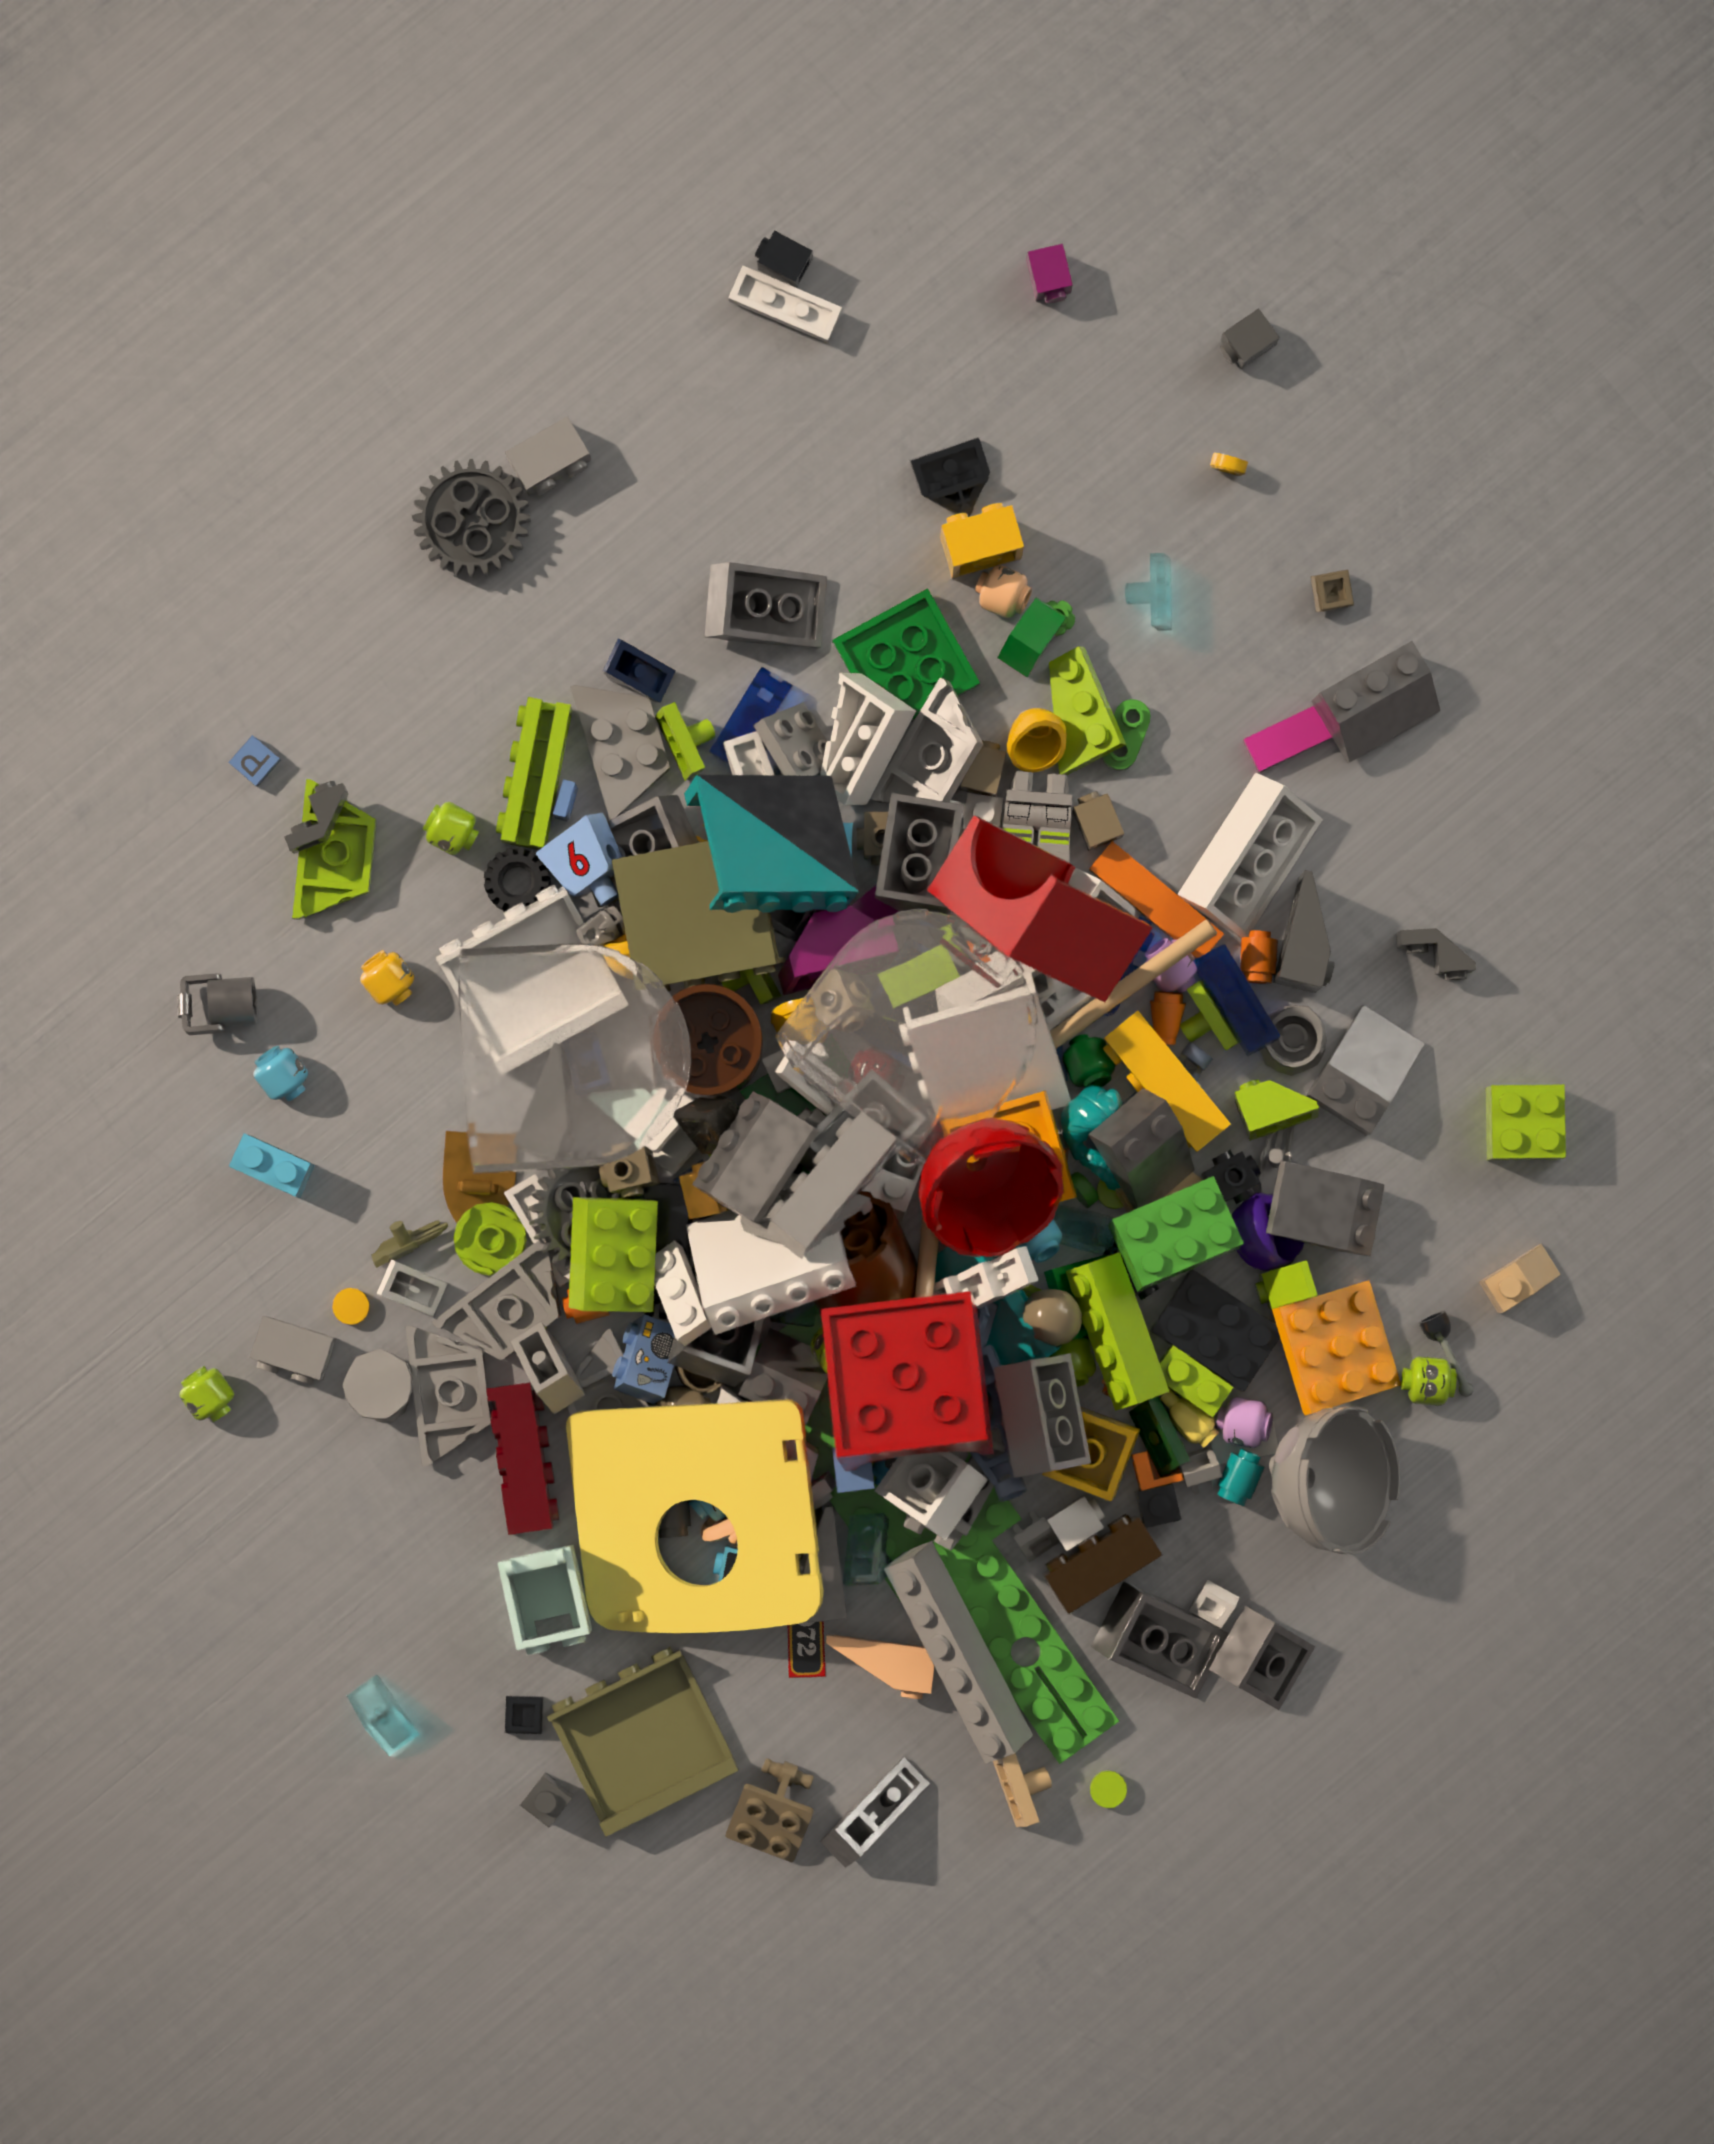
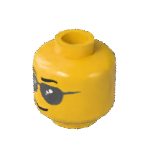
M382 950L361 966L363 973L360 977V982L376 1003L384 1005L392 1001L397 1006L412 994L409 987L413 984L415 975L398 953L390 952L386 954Z

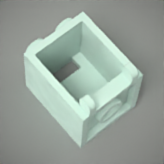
M574 1544L498 1562L516 1650L525 1649L526 1654L531 1655L548 1651L552 1642L562 1641L563 1647L586 1641L585 1635L590 1634L593 1628ZM570 1613L572 1628L542 1635L537 1634L535 1621Z

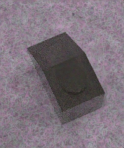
M716 1096L715 1098L700 1097L675 1110L673 1118L702 1154L712 1155L718 1146L721 1135L729 1129L737 1117L739 1107L733 1099L726 1096Z

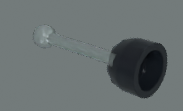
M1446 1311L1435 1313L1421 1320L1419 1325L1428 1339L1440 1342L1451 1367L1456 1369L1457 1379L1460 1384V1394L1464 1397L1472 1395L1474 1388L1471 1383L1466 1381L1446 1339L1451 1332V1324Z

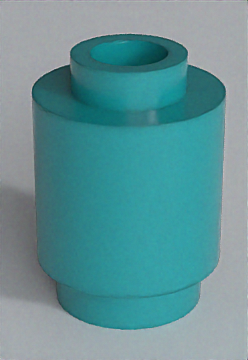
M1241 1449L1239 1454L1231 1452L1222 1477H1220L1218 1482L1220 1489L1217 1495L1244 1506L1247 1498L1252 1499L1265 1466L1259 1464L1261 1457L1245 1449Z

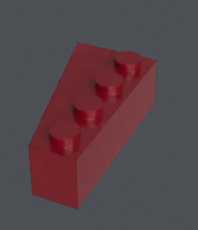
M531 1382L486 1388L487 1399L493 1403L491 1426L495 1440H498L496 1458L499 1474L503 1477L501 1491L508 1535L553 1529V1521L560 1520L557 1498L550 1499L548 1484H554L555 1480L552 1462H545L543 1449L550 1447L547 1425L540 1426L538 1412L545 1411L544 1402L536 1394Z

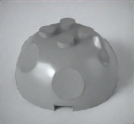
M1341 1406L1322 1409L1309 1415L1286 1433L1278 1445L1276 1454L1270 1459L1269 1471L1272 1475L1271 1494L1283 1522L1287 1528H1290L1295 1534L1305 1540L1306 1543L1317 1549L1339 1554L1364 1552L1382 1538L1391 1521H1387L1385 1518L1391 1500H1398L1400 1464L1398 1453L1390 1431L1382 1420H1375L1367 1414L1368 1409Z

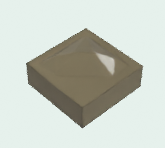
M1349 570L1310 576L1316 612L1354 606Z

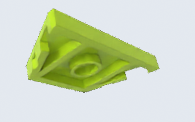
M306 779L302 823L311 821L312 825L318 824L308 796L316 793L314 788L319 786V784L312 779ZM347 801L343 805L328 841L299 852L292 915L294 920L306 918L370 893L377 820Z

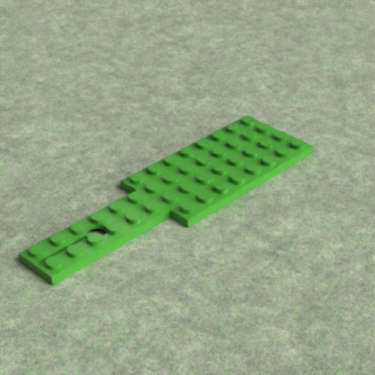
M816 1305L778 1332L811 1346L813 1336L823 1327L822 1318ZM762 1343L757 1346L755 1358H756V1355H757V1353H758V1351H759V1349H760ZM827 1378L805 1426V1440L818 1449V1457L812 1474L813 1478L816 1480L829 1471L836 1481L832 1447H835ZM968 1452V1455L965 1459L966 1463H968L971 1457L970 1452ZM875 1483V1488L841 1493L837 1492V1485L834 1487L833 1491L830 1492L833 1497L829 1501L898 1599L899 1597L884 1568L903 1552L930 1541L933 1542L1015 1702L1059 1764L1119 1722L992 1541L1022 1519L1010 1501L1000 1502L994 1487L967 1536L963 1534L952 1550L934 1542L937 1535L926 1527L921 1535L904 1527L906 1513L876 1493L875 1490L878 1485ZM1020 1638H1032L1039 1645L1040 1656L1031 1666H1020L1012 1659V1645ZM1037 1666H1039V1667L1041 1668V1670L1038 1669V1670L1035 1671L1034 1668H1036Z

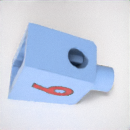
M603 813L584 816L536 852L538 858L573 897L593 892L601 906L607 905L619 897L618 891L610 878L614 876L612 860L622 858V855Z

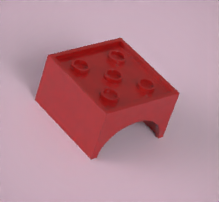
M976 815L969 822L927 891L1009 958L1104 1003L1153 928L1148 923L1068 885L1076 868L1070 862Z
M971 1291L821 1309L836 1458L845 1472L854 1471L867 1463L916 1454L937 1452L994 1454L978 1310Z

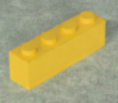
M1138 1010L1103 1038L1107 1043L1103 1050L1116 1066L1121 1061L1131 1072L1126 1078L1137 1092L1144 1088L1168 1102L1183 1127L1188 1148L1192 1147L1195 1152H1198L1231 1125Z

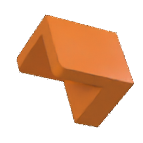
M1147 1450L1131 1454L1138 1487L1141 1491L1184 1480L1180 1468L1172 1474L1161 1478Z

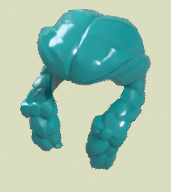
M1090 1086L1082 1090L1062 1110L1060 1120L1063 1130L1062 1135L1072 1152L1074 1160H1079L1081 1165L1091 1169L1094 1175L1100 1177L1105 1182L1108 1189L1115 1191L1116 1188H1120V1185L1103 1157L1096 1150L1087 1148L1083 1141L1087 1140L1088 1135L1122 1106L1119 1092L1114 1088L1107 1091L1100 1086Z

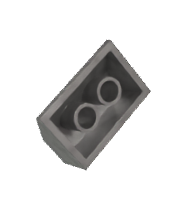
M1413 641L1323 690L1311 701L1347 763L1354 761L1441 711L1431 671Z
M891 793L875 892L876 899L908 916L945 921L948 907L927 891V889L959 840L964 805Z
M752 1092L750 1097L740 1106L738 1115L729 1129L721 1135L718 1146L709 1160L700 1167L698 1176L692 1185L727 1209L759 1225L819 1130L772 1100Z

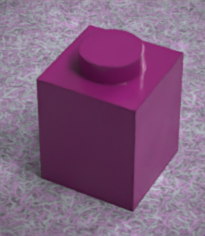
M1063 243L1027 252L1026 262L1036 301L1045 300L1046 304L1065 300L1067 298L1066 294H1071L1073 284Z

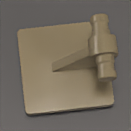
M766 1758L761 1771L778 1778L777 1782L780 1785L777 1793L774 1794L756 1786L745 1784L726 1831V1838L788 1862H794L813 1816L814 1809L787 1799L784 1795L787 1786L791 1787L792 1784L803 1786L809 1790L814 1776L797 1770L798 1766L787 1761H784V1764L776 1763Z

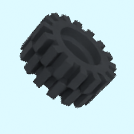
M511 847L502 853L498 852L495 855L496 857L489 861L487 864L488 868L484 872L485 891L492 903L497 908L503 910V912L520 903L527 907L538 901L536 894L551 885L548 868L538 858L536 853L521 847L518 849ZM515 867L523 868L531 875V886L527 892L521 895L508 893L503 885V878L506 872Z

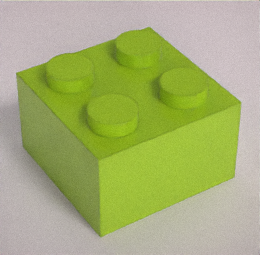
M1565 1084L1490 1085L1485 1088L1487 1161L1561 1160L1566 1158Z

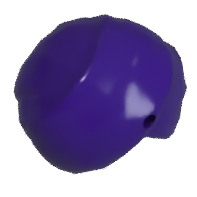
M1256 1193L1244 1200L1231 1214L1244 1243L1236 1251L1245 1263L1259 1270L1270 1271L1288 1266L1302 1252L1304 1247L1303 1242L1266 1233L1273 1194Z

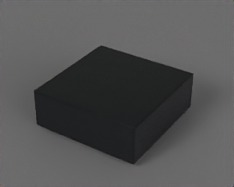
M507 1695L505 1733L542 1734L544 1696Z

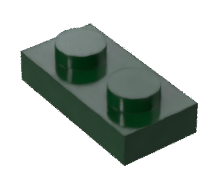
M1159 1396L1142 1402L1129 1412L1136 1428L1140 1429L1141 1439L1161 1478L1172 1474L1190 1461L1185 1446L1180 1440L1170 1420L1169 1413L1163 1406Z

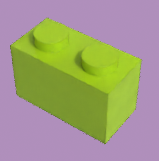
M1170 1345L1159 1361L1168 1388L1212 1418L1234 1388L1174 1345Z

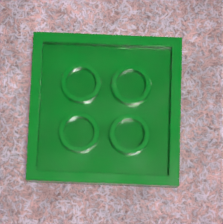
M928 588L832 640L849 673L865 675L916 710L911 722L915 721L940 677L951 682L958 697L980 685V681Z

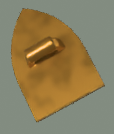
M446 1131L443 1191L448 1209L456 1223L465 1211L477 1204L494 1202L509 1206L510 1202L504 1192L515 1186L518 1149L513 1145L517 1136Z

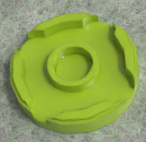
M494 1202L477 1204L465 1211L456 1224L453 1236L455 1251L462 1263L475 1273L488 1276L494 1275L523 1253L527 1241L525 1228L517 1214L506 1205Z

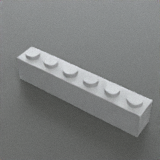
M930 1541L903 1552L884 1570L982 1759L987 1764L1015 1754L1033 1734L933 1542Z

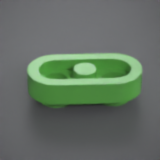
M1136 699L1123 701L1114 713L1126 743L1124 747L1127 750V754L1123 757H1117L1111 752L1102 757L1105 765L1112 770L1123 771L1134 764L1151 719L1150 711L1143 702ZM1135 711L1139 715V721L1129 723L1126 720V713Z

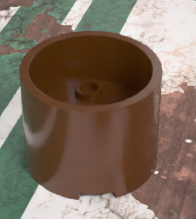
M702 984L685 988L674 994L664 1003L653 1023L651 1047L659 1070L672 1087L687 1096L699 1100H718L737 1093L753 1078L763 1055V1037L759 1020L752 1007L743 997L722 986ZM704 1035H709L711 1040L718 1039V1043L713 1046L714 1052L707 1054L705 1049H698V1045L703 1043L702 1037Z
M861 1191L859 1194L870 1198L872 1204L870 1212L865 1215L861 1211L857 1212L844 1221L845 1228L840 1230L848 1266L856 1286L814 1300L820 1315L821 1309L915 1298L918 1262L892 1205L889 1202L886 1203L883 1200L874 1198L871 1192Z

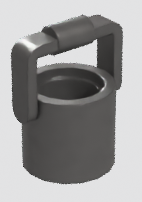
M216 973L185 976L181 979V994L177 995L178 1017L182 1018V1027L186 1034L225 1032L224 1026L257 1024L258 1006L253 977L222 979V975ZM207 983V1000L211 1025L191 1027V1017H193L192 995L189 994V985Z

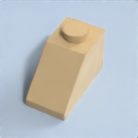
M1539 1244L1479 1281L1496 1311L1503 1313L1539 1291L1561 1274L1543 1245Z

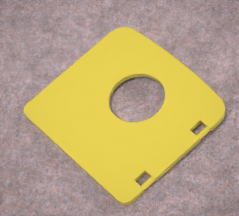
M770 1400L584 1410L569 1416L566 1422V1432L586 1603L590 1615L598 1624L606 1629L617 1631L708 1633L798 1624L809 1620L819 1611L823 1603L822 1574L819 1569V1547L809 1459L807 1460L804 1414L797 1402L793 1400ZM785 1440H796L798 1460L787 1459ZM686 1500L707 1502L721 1510L733 1525L738 1542L737 1558L732 1570L721 1581L710 1585L691 1584L677 1577L665 1564L659 1550L658 1532L664 1515L675 1504ZM798 1554H809L811 1574H800Z

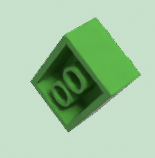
M1214 1176L1118 1216L1108 1224L1137 1292L1236 1251L1244 1244Z

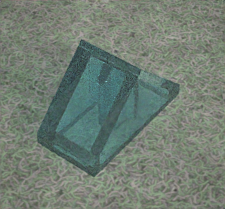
M378 1674L347 1695L364 1729L389 1756L419 1735L415 1726Z

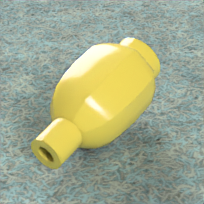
M1169 1388L1170 1392L1164 1393L1160 1400L1169 1408V1417L1173 1426L1188 1442L1193 1444L1199 1443L1203 1448L1206 1447L1219 1433L1214 1428V1417H1210L1186 1399L1179 1398Z

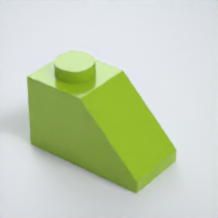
M1258 1079L1251 1080L1242 1084L1239 1087L1240 1090L1235 1092V1104L1249 1141L1318 1118L1319 1115L1317 1101L1271 1080L1262 1083Z
M1307 1260L1259 1274L1260 1282L1255 1283L1260 1303H1267L1269 1309L1318 1296Z

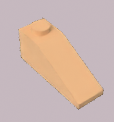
M832 1634L826 1635V1644L893 1689L901 1690V1697L923 1699V1693L931 1694L934 1664L924 1646Z

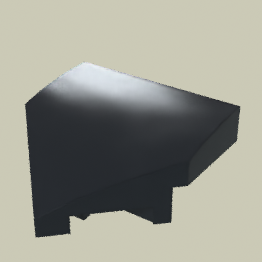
M979 437L909 460L922 496L958 514L966 512L968 517L971 516L990 474Z

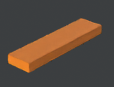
M1113 841L1089 868L1090 872L1142 913L1143 916L1172 940H1178L1206 920L1204 916ZM1212 923L1211 925L1216 930L1217 935L1191 952L1199 962L1205 958L1224 935Z

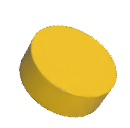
M1213 453L1210 463L1211 468L1238 476L1245 475L1248 461L1220 453Z
M346 1288L335 1296L332 1308L335 1317L339 1321L353 1325L362 1322L367 1317L370 1303L368 1297L361 1290Z

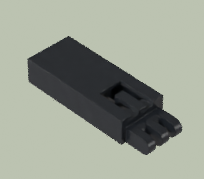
M660 1183L644 1188V1199L658 1201L656 1253L675 1240L683 1247L690 1264L691 1247L686 1225L692 1223V1219H689L681 1184ZM654 1284L653 1312H644V1314L654 1317L655 1304H659V1318L668 1319Z

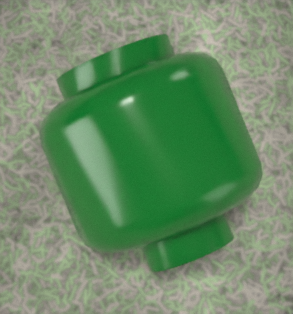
M1081 1034L1071 1039L1069 1042L1070 1046L1063 1053L1062 1061L1072 1083L1082 1088L1090 1086L1103 1087L1108 1084L1112 1079L1111 1075L1114 1073L1116 1065L1103 1050L1107 1045L1103 1038L1089 1037L1088 1034Z

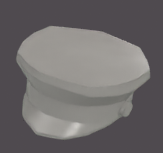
M1280 1006L1264 1019L1256 1035L1265 1064L1289 1076L1315 1067L1319 1064L1325 1053L1327 1041L1325 1025L1309 1006Z
M378 1349L357 1356L350 1366L342 1385L346 1400L360 1416L374 1419L377 1422H394L406 1411L413 1389V1377L407 1362L388 1351Z

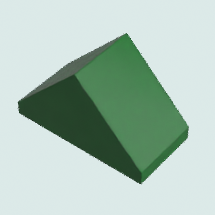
M1036 597L1009 634L997 658L1028 678L1065 621L1066 616Z

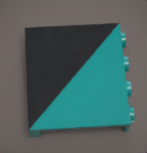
M696 775L685 791L686 805L701 807L719 886V892L709 904L710 910H725L729 913L741 910H759L760 912L767 913L775 910L806 912L811 909H827L829 912H838L846 909L858 894L859 888L832 776Z

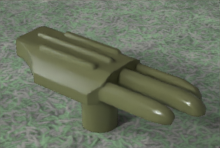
M436 1220L411 1231L405 1228L402 1221L394 1222L389 1227L394 1237L383 1241L376 1252L371 1255L375 1267L377 1268L385 1263H390L391 1260H397L410 1254L413 1250L419 1248L420 1245L437 1238L447 1229L448 1223L445 1222L440 1225V1221Z

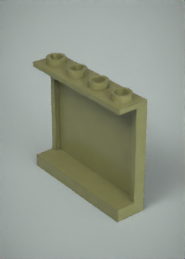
M708 841L612 860L636 990L648 988L649 995L670 992V984L683 982L685 989L695 985L706 984L705 977L718 975L719 982L741 978L740 971L753 968L754 975L776 972L774 964L786 962L785 957L779 958L770 912L741 910L729 913L725 910H710L709 904L719 892V886Z
M668 1647L652 1655L651 1658L654 1663L641 1669L638 1663L618 1672L619 1680L609 1685L606 1684L605 1680H601L585 1689L587 1696L575 1702L572 1696H569L553 1704L554 1712L547 1716L549 1722H552L600 1820L599 1825L605 1837L739 1771L735 1758L681 1649L673 1653L671 1647Z

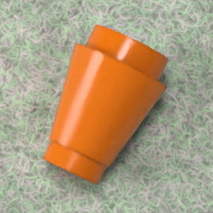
M1155 991L1154 1000H1150L1153 1029L1166 1045H1176V1038L1186 1003L1183 1002V994Z

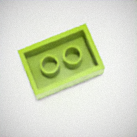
M573 1197L568 1308L581 1311L653 1312L658 1201L630 1198Z

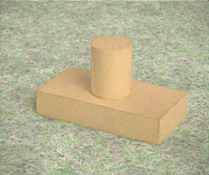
M1016 1753L993 1761L1015 1826L1027 1827L1040 1822L1030 1795L1052 1787L1051 1778L1046 1768L1041 1767L1023 1774Z

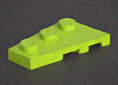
M1078 646L1050 661L1049 672L1053 713L1062 719L1066 725L1067 732L1066 749L1062 758L1058 761L1059 774L1069 775L1123 747L1126 743L1085 647Z

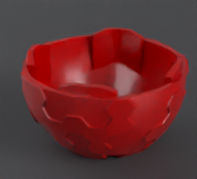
M986 1118L981 1121L965 1124L937 1142L929 1153L923 1167L919 1185V1200L927 1228L934 1233L941 1243L961 1255L992 1257L1006 1254L1016 1246L1029 1242L1054 1219L1056 1209L1064 1193L1063 1165L1046 1141L1041 1140L1028 1127L998 1118ZM971 1156L977 1160L975 1162H967Z

